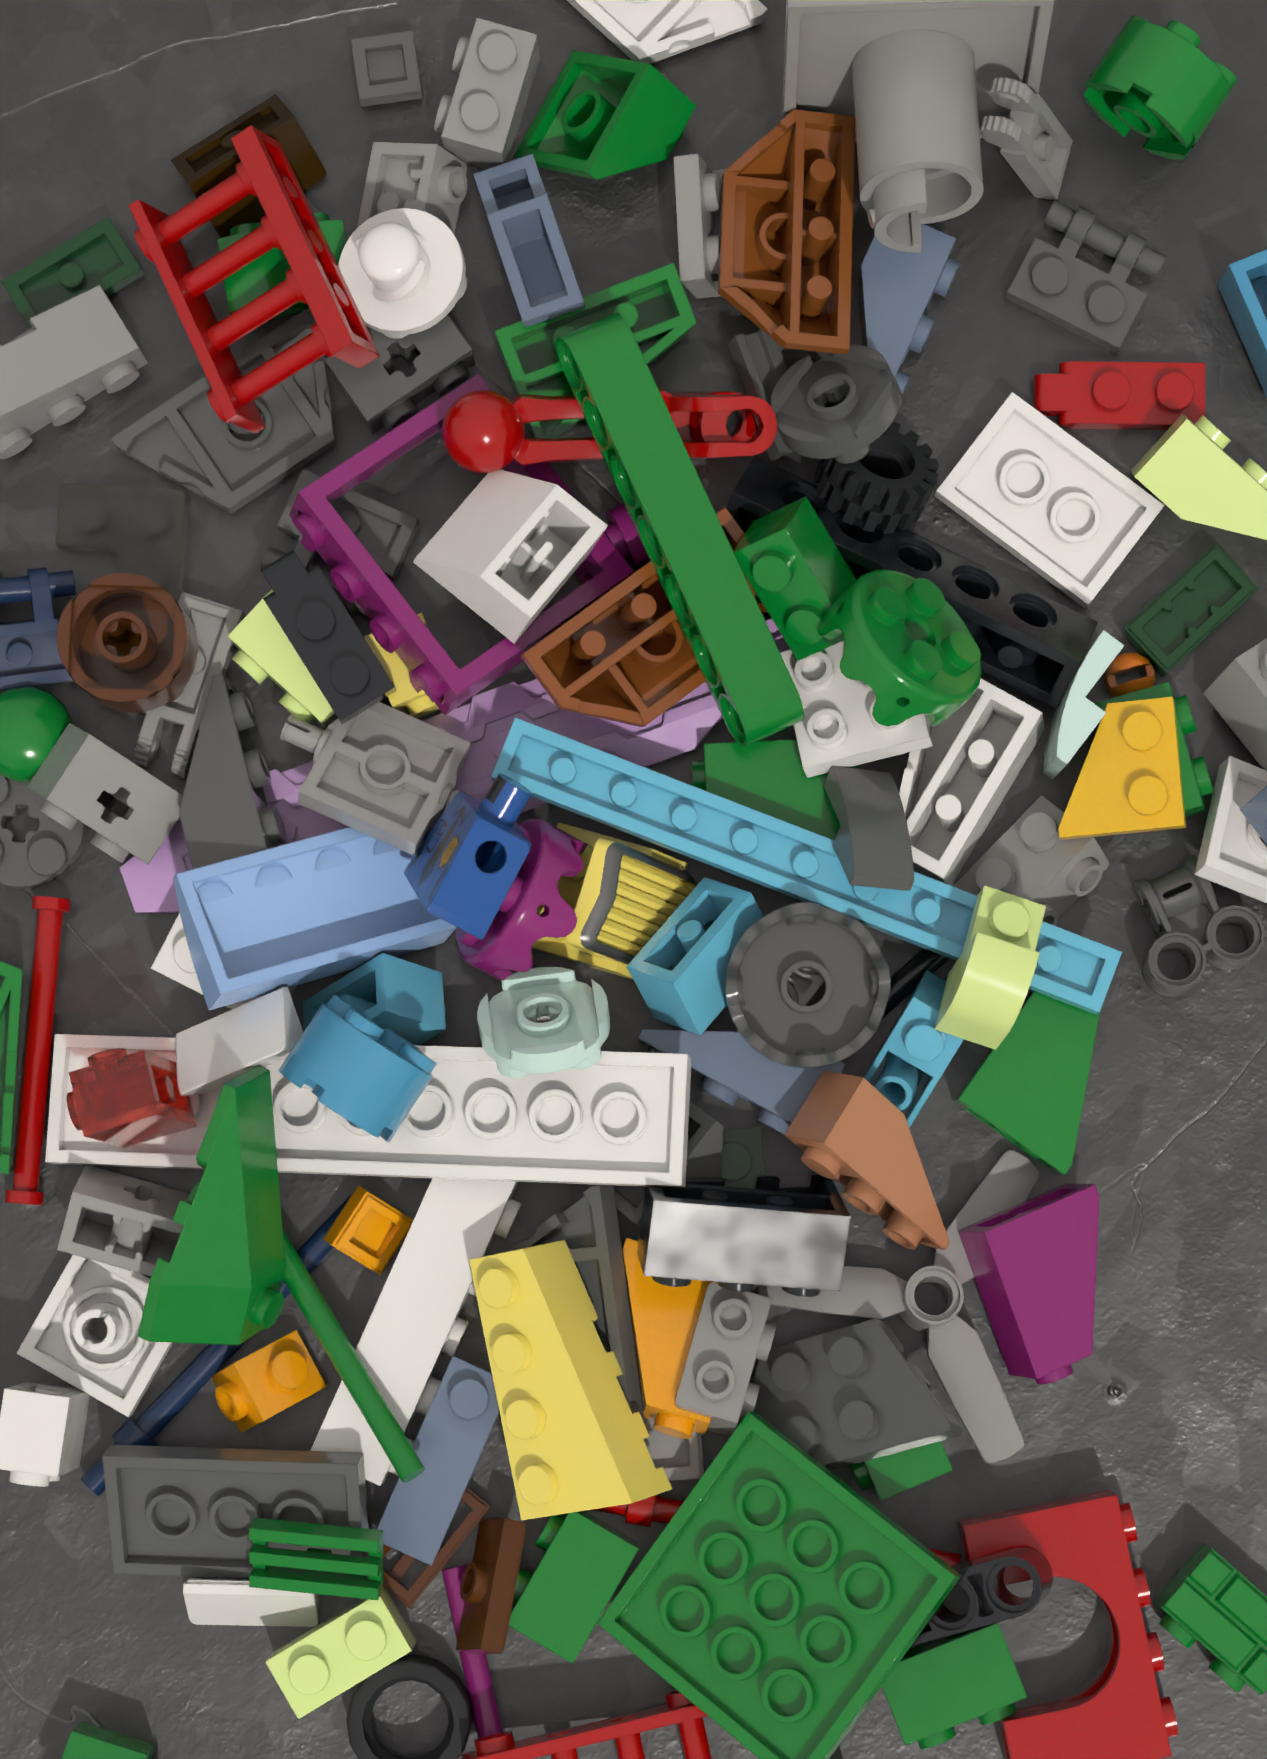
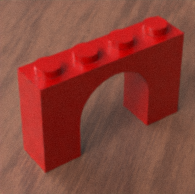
M1104 1490L958 1520L966 1561L1013 1548L1027 1547L1036 1550L1047 1559L1052 1568L1053 1577L1072 1579L1094 1590L1104 1604L1111 1623L1112 1642L1109 1657L1102 1672L1091 1685L1069 1698L1017 1708L1014 1714L999 1720L1006 1758L1161 1759L1171 1757L1168 1738L1178 1736V1727L1170 1697H1159L1155 1672L1164 1671V1660L1157 1633H1146L1141 1608L1151 1606V1599L1143 1568L1133 1569L1127 1543L1137 1541L1136 1526L1130 1504H1119L1117 1494L1110 1490ZM1005 1567L1003 1574L1005 1585L1032 1580L1029 1573L1021 1567Z

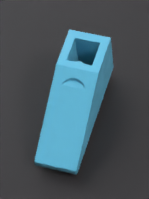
M928 970L925 971L863 1076L905 1115L909 1128L964 1040L934 1029L947 981Z

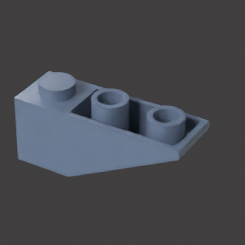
M921 224V253L902 252L888 248L881 244L874 235L862 262L858 278L862 345L872 348L883 355L892 374L896 378L902 395L910 375L900 370L909 349L921 354L935 322V318L925 315L934 293L946 297L960 265L959 261L950 258L956 238L924 224Z
M642 1030L638 1037L639 1042L648 1046L646 1053L690 1055L692 1057L691 1070L705 1078L700 1086L701 1090L732 1107L738 1097L759 1107L761 1110L756 1120L782 1135L788 1130L822 1072L826 1070L841 1073L845 1066L843 1062L839 1061L832 1065L812 1069L788 1067L770 1061L752 1049L738 1032L704 1031L700 1036L684 1030Z

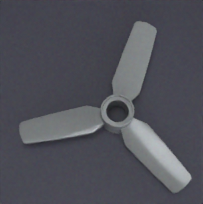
M1014 1150L1006 1151L947 1228L946 1233L950 1243L946 1250L935 1248L933 1266L919 1269L908 1281L882 1268L844 1266L840 1291L821 1290L817 1296L801 1297L783 1291L781 1287L757 1285L758 1295L772 1298V1306L878 1320L900 1314L903 1321L909 1327L916 1331L927 1332V1357L982 1460L987 1464L1004 1461L1022 1450L1024 1439L977 1331L957 1316L964 1299L962 1284L974 1278L958 1230L1025 1202L1039 1178V1171L1027 1157ZM920 1284L937 1286L943 1292L946 1299L944 1313L929 1315L921 1311L914 1298L916 1286Z

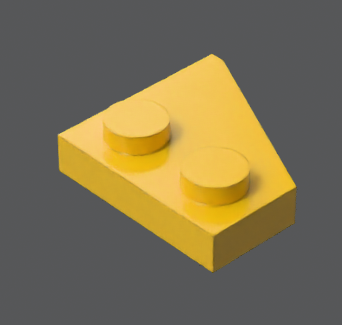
M1164 697L1108 703L1105 709L1106 714L1100 721L1059 825V838L1067 840L1186 828L1174 698Z

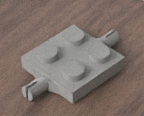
M381 702L374 704L344 724H341L337 718L325 730L302 721L294 715H290L280 735V740L289 742L314 754L313 767L299 790L298 804L413 856L416 855L431 825L439 820L453 797L460 792L456 789L457 776L469 755L471 745L469 741Z

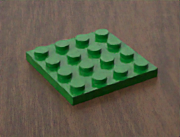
M748 1412L597 1624L759 1759H829L962 1575L758 1413Z

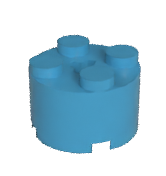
M333 994L327 1005L322 1003L278 1071L300 1089L304 1084L313 1089L312 1093L318 1097L319 1102L373 1136L377 1138L380 1136L386 1142H390L432 1079L433 1075L431 1072L437 1063L420 1052L418 1047L387 1027L385 1029L381 1028L368 1019L367 1015Z

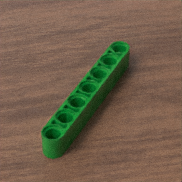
M614 313L557 337L555 341L556 352L562 370L732 737L741 747H746L801 722L804 718V710L795 684L628 323L619 313Z

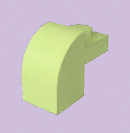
M984 885L977 895L963 953L948 974L935 1030L994 1050L999 1047L1019 1015L1036 969L1040 952L1035 950L1046 909L1045 905Z

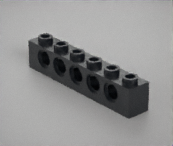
M754 456L733 490L726 509L744 533H746L753 521L806 496L856 580L868 572L883 569L905 573L916 579L925 578L930 580L941 590L945 600L959 614L980 649L982 673L1055 709L1057 708L1083 659L1098 624L1097 621L908 529L902 531L897 526L894 533L884 534L881 525L877 524L874 532L862 530L864 521L856 518L853 524L850 525L842 520L845 515L842 509L832 513L826 507L829 498H819L816 491L817 485Z

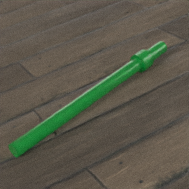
M282 1227L285 1255L283 1280L401 1481L404 1483L414 1479L425 1470L424 1465Z

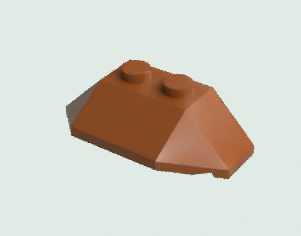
M793 109L774 129L758 140L729 166L722 175L718 294L783 348L845 355L850 350L855 116Z
M724 507L716 515L734 551L745 533L726 507ZM651 561L521 655L523 661L559 709L642 728L706 681ZM746 578V580H747V582H748V585H749V587H750V589H751V591H752V593H753V595H754V598H755L756 592L754 591L753 587L751 586V584L749 583L748 579Z

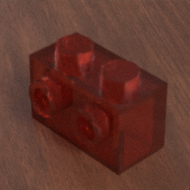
M116 1048L89 1056L87 1058L88 1067L69 1072L73 1091L67 1093V1108L75 1128L82 1130L84 1137L126 1148L197 1127L189 1095L181 1096L178 1089L176 1062L145 1050L127 1054L125 1048Z

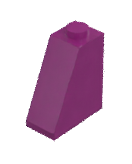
M1066 1183L958 1230L1009 1375L1035 1379L1037 1384H1048L1069 1376L1073 1373L1072 1363L1092 1355L1099 1194L1095 1184Z

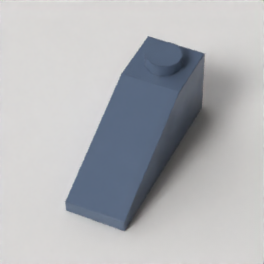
M452 1356L412 1446L424 1465L425 1470L408 1482L403 1483L399 1477L377 1530H383L384 1545L426 1564L433 1565L500 1415L492 1373Z

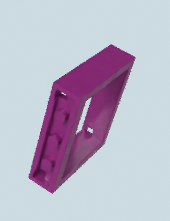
M479 373L300 490L289 514L292 519L291 521L303 535L300 543L308 551L314 552L316 550L331 569L330 576L332 582L341 596L348 602H357L371 620L369 626L379 645L389 653L396 652L410 670L409 679L415 691L419 693L423 690L444 715H447L523 661L521 658L522 654L634 573L630 565L603 533L590 554L574 572L583 583L580 587L539 614L515 644L508 638H505L459 669L330 503L442 430L444 417L448 409L459 397L477 390L492 391ZM513 460L509 465L501 469L557 484L578 501L549 463L522 467Z

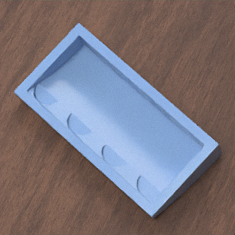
M351 827L177 873L173 878L187 944L209 1011L269 994L283 987H293L358 968L381 953L397 957L442 944L457 927L432 915L423 907L404 875L406 867L414 857L413 855Z

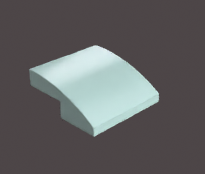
M1104 630L1083 656L1059 705L1054 710L1047 734L1043 760V773L1052 780L1069 763L1106 714L1105 711L1087 699L1086 695L1124 645Z

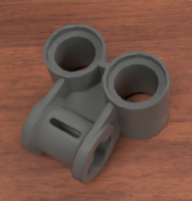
M1194 855L1184 858L1182 867L1151 881H1148L1145 877L1134 881L1135 892L1151 926L1160 937L1153 943L1145 955L1142 973L1150 989L1162 996L1175 997L1189 991L1204 973L1206 960L1209 964L1220 970L1232 971L1241 969L1258 954L1264 944V926L1255 912L1247 907L1237 905L1224 907L1220 910L1210 881L1194 875L1198 861ZM1182 889H1186L1185 891L1177 895H1174L1168 899L1164 898ZM1226 923L1236 924L1241 927L1248 939L1246 951L1234 954L1223 950L1216 939L1217 927ZM1168 949L1178 950L1183 953L1189 960V976L1182 980H1172L1164 976L1157 964L1158 954Z

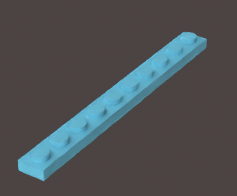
M515 717L492 773L491 779L493 782L499 773L504 774L524 785L532 792V797L803 902L817 903L858 920L865 926L957 961L963 953L977 899L976 895L914 872V883L910 891L850 885L833 848L834 840ZM1042 921L1035 950L1040 952L1029 989L1097 1015L1102 1008L1122 952Z

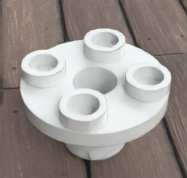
M392 209L369 218L349 237L339 260L338 267L366 326L393 339L403 338L409 334L424 331L440 322L453 309L467 288L465 258L453 232L437 217L417 209Z

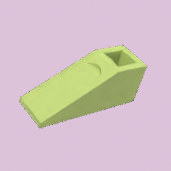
M1182 414L1131 469L1134 477L1181 519L1267 540V472L1251 458L1242 466L1223 450L1231 440L1204 415L1194 424Z

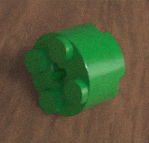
M1132 15L1090 74L1089 79L1083 86L1088 87L1083 95L1093 112L1124 138L1133 129L1149 138L1143 149L1163 158L1183 160L1195 146L1229 96L1230 91L1237 82V78L1227 67L1211 60L1198 49L1201 43L1200 37L1185 24L1170 20L1166 27L1163 28L1142 17Z

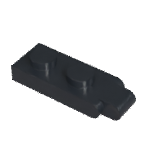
M292 550L261 569L262 574L274 591L263 598L341 724L346 723L397 691L319 565L306 571L300 559Z

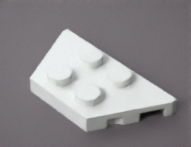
M566 0L632 61L649 64L761 24L767 18L768 8L759 0Z

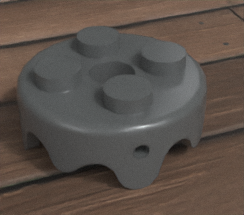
M801 902L790 904L771 912L745 931L735 946L728 963L725 997L729 1015L738 1033L752 1049L770 1061L793 1068L812 1069L835 1064L854 1054L870 1040L883 1017L890 995L891 978L889 967L870 932L862 923L850 916L817 903ZM799 969L814 970L824 981V995L814 1005H799L788 994V979L792 973Z

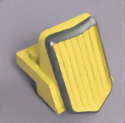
M558 822V829L588 844L583 854L578 853L584 864L582 871L574 877L561 876L557 887L560 896L574 909L577 923L572 933L566 937L540 938L532 945L531 949L586 964L591 968L633 980L627 965L697 886L695 879L686 872L688 863L652 848ZM544 905L538 907V915L544 912Z

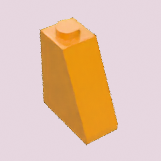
M626 1238L622 1254L644 1417L655 1420L653 1428L669 1436L690 1439L692 1432L704 1435L711 1418L678 1409L675 1406V1399L706 1289L709 1283L713 1281L691 1280V1284L682 1287L659 1284L652 1277L644 1276L637 1255L639 1241Z

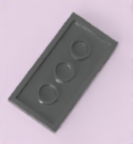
M109 1445L102 1456L113 1574L249 1579L253 1569V1564H249V1551L253 1546L252 1540H249V1527L254 1518L369 1529L363 1453ZM269 1542V1547L300 1551L316 1548L331 1550L333 1554L368 1557V1552Z

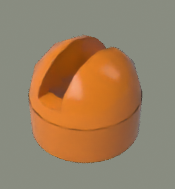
M1125 652L1117 655L1103 673V686L1110 698L1152 687L1155 685L1156 680L1152 663L1145 656L1135 652ZM1141 667L1146 673L1144 678L1133 679L1117 685L1115 674Z

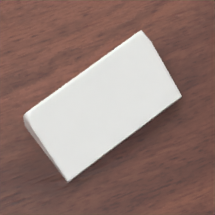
M288 987L280 988L176 1034L177 1085L181 1096L203 1094L224 1085V1083L258 1065L266 1067L287 1058L303 1033Z
M190 1577L183 1583V1595L188 1617L191 1623L196 1625L314 1627L319 1622L320 1594L249 1587V1579Z

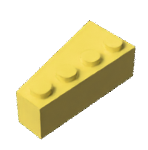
M561 1240L470 1259L469 1262L521 1520L631 1504L671 1490L672 1487L664 1468L656 1469L644 1442V1439L650 1436L639 1412L632 1414L617 1377L623 1375L614 1352H607L604 1349L593 1324L598 1319V1316L566 1241Z

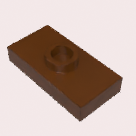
M507 1518L480 1520L473 1560L465 1568L461 1579L460 1595L461 1599L465 1602L456 1650L472 1654H501L504 1651L526 1534V1523Z

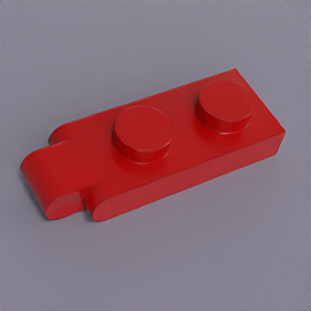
M1062 362L1059 364V374L1045 373L1034 376V408L1044 416H1059V427L1065 429L1168 430L1182 414L1195 424L1202 415L1205 416V363Z

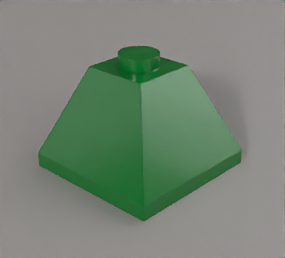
M573 50L513 157L518 159L533 154L539 168L598 180L666 160L673 147L681 140L685 126L697 105L649 63Z

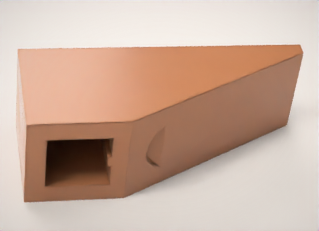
M824 1070L784 1134L804 1152L801 1161L817 1174L839 1182L845 1188L842 1197L852 1206L880 1218L885 1223L882 1228L883 1233L892 1241L911 1250H915L918 1244L946 1250L950 1241L905 1115L864 1077Z

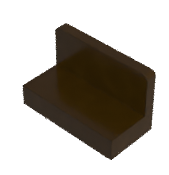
M276 94L171 160L183 182L195 198L237 172L236 164L241 162L231 138L252 125L280 142L303 192L326 177V170L297 119ZM250 194L211 219L210 222L220 238L230 236V229L246 223H255L266 213L259 198Z

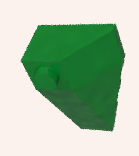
M260 1065L223 1085L196 1157L197 1164L205 1168L202 1178L193 1187L188 1199L179 1201L172 1221L183 1225L171 1260L158 1258L150 1278L138 1337L148 1342L240 1345L262 1329L270 1328L280 1315L284 1303V1295L280 1293V1288L285 1271V1255L270 1070Z

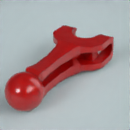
M658 387L690 458L754 456L766 451L776 436V415L770 404L761 398L731 391L668 393ZM477 390L459 397L450 406L444 417L442 437L448 454L458 465L472 472H495L503 469L513 460L522 467L551 462L604 460L594 437L558 439L524 437V423L560 419H585L575 396L519 394L512 400H509L498 392ZM736 410L739 418L737 427L728 435L726 429L727 418ZM753 413L756 415V418H757L758 423H759V426H758V429H757V432H756L755 435H754V432H755V428H756V421H755V418H754V416H753Z

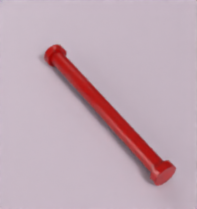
M32 897L31 909L37 910L38 913L12 1190L6 1189V1203L44 1204L45 1192H38L63 913H70L71 900L66 898Z

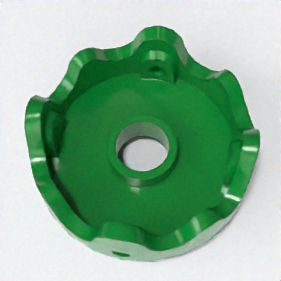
M889 569L868 572L860 576L837 599L818 625V635L826 639L833 640L841 634L844 635L845 648L840 661L841 673L846 678L862 681L872 688L876 696L872 715L875 721L881 725H898L913 716L927 714L926 718L930 725L935 727L964 705L972 697L980 684L982 673L980 649L965 622L945 600L941 590L928 579H916L908 574Z

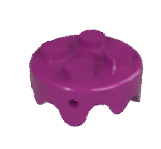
M529 819L518 825L531 842L530 851L483 940L458 927L456 930L458 949L463 960L467 964L482 970L500 981L514 974L507 969L518 972H526L531 969L533 964L531 948L538 939L543 937H566L572 933L577 923L574 909L560 896L557 887L561 876L574 877L582 871L584 864L578 853L583 854L588 844L541 819ZM544 905V912L538 915V907Z

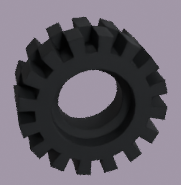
M892 422L878 439L870 443L869 451L862 459L849 464L839 463L834 458L821 459L814 475V483L819 484L816 490L819 498H829L826 507L832 513L842 509L845 512L842 520L852 525L855 518L864 521L862 530L874 532L877 524L881 525L884 534L894 533L897 526L902 531L909 529L912 522L916 523L920 518L939 476L936 473L939 468L937 459H930L933 450L927 443L920 446L916 445L919 435L912 430L903 435L898 432L901 424Z

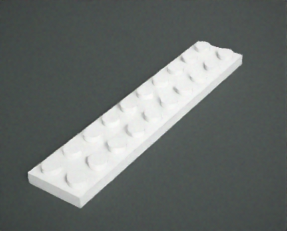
M55 1034L45 1162L65 1165L205 1170V1168L197 1164L196 1157L223 1085L203 1094L181 1096L177 1085L176 1038ZM415 1045L419 1048L420 1052L437 1064L431 1072L433 1075L432 1079L390 1142H386L380 1136L378 1138L326 1107L318 1101V1097L312 1093L313 1089L304 1084L300 1089L284 1077L278 1070L285 1059L264 1067L270 1070L278 1173L644 1187L650 1185L685 1188L692 1059L688 1054L601 1051V1058L597 1064L587 1069L569 1068L553 1073H530L522 1078H509L503 1076L498 1071L496 1061L487 1055L483 1047Z

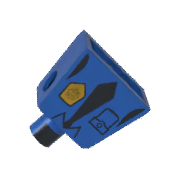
M499 773L482 801L461 791L453 797L404 871V875L427 912L483 940L530 851L531 842L516 823L532 795L528 788L516 780Z

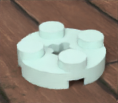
M563 967L531 968L526 972H517L501 981L503 991L496 994L490 1002L488 1000V993L480 1001L477 1021L481 1044L487 1055L496 1061L497 1069L503 1076L522 1078L530 1073H553L569 1068L582 1070L597 1064L601 1058V1046L608 1038L610 1032L607 996L603 988L592 979V988L586 983L576 981L575 971ZM550 1016L551 1021L537 1023V1018Z

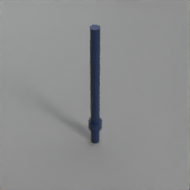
M351 1196L297 1250L310 1274L335 1248L326 1242L324 1237ZM282 1280L280 1293L284 1295L285 1301L291 1295V1292L284 1280ZM246 1341L240 1345L208 1344L137 1420L130 1417L112 1435L116 1441L113 1445L156 1446L158 1441L155 1437ZM102 1456L81 1477L83 1483L98 1496L105 1491Z

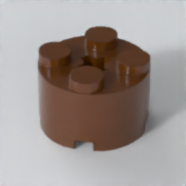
M114 573L101 576L92 581L74 600H70L59 620L57 647L60 660L70 677L81 689L100 704L113 710L128 713L150 711L166 703L173 702L180 697L195 669L198 643L191 619L166 589L142 575ZM132 631L141 642L139 646L131 647L130 654L124 656L116 648V644L127 642L129 632Z

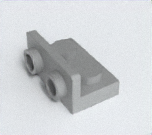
M373 142L357 228L366 220L381 212L399 208L421 210L437 217L455 235L460 204L467 193L466 164L438 144Z
M699 154L674 156L680 280L697 299L721 296L718 294L722 175L726 169L711 170Z

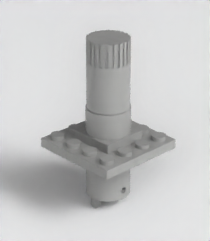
M786 0L781 120L793 109L855 116V143H857L860 202L867 211L870 226L874 229L875 237L881 244L897 251L921 253V224L936 223L957 217L969 211L980 201L984 192L980 138H982V135H980L982 119L985 116L989 117V115L1003 117L1004 114L1011 112L1010 109L995 104L989 94L992 81L999 77L1014 78L1017 81L1026 83L1035 94L1039 93L1055 0Z

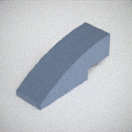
M533 154L473 174L524 327L526 328L585 308L582 294Z

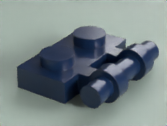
M46 567L27 569V576L0 579V604L31 601L33 619L0 623V690L73 681L60 660L58 653L57 629L61 615L54 616L51 599L76 595L73 570L48 573Z

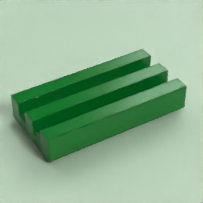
M254 1518L249 1527V1540L253 1542V1546L249 1551V1564H253V1569L249 1575V1587L370 1600L379 1599L383 1590V1530ZM269 1542L368 1552V1557L333 1554L331 1550L308 1548L307 1551L269 1547Z

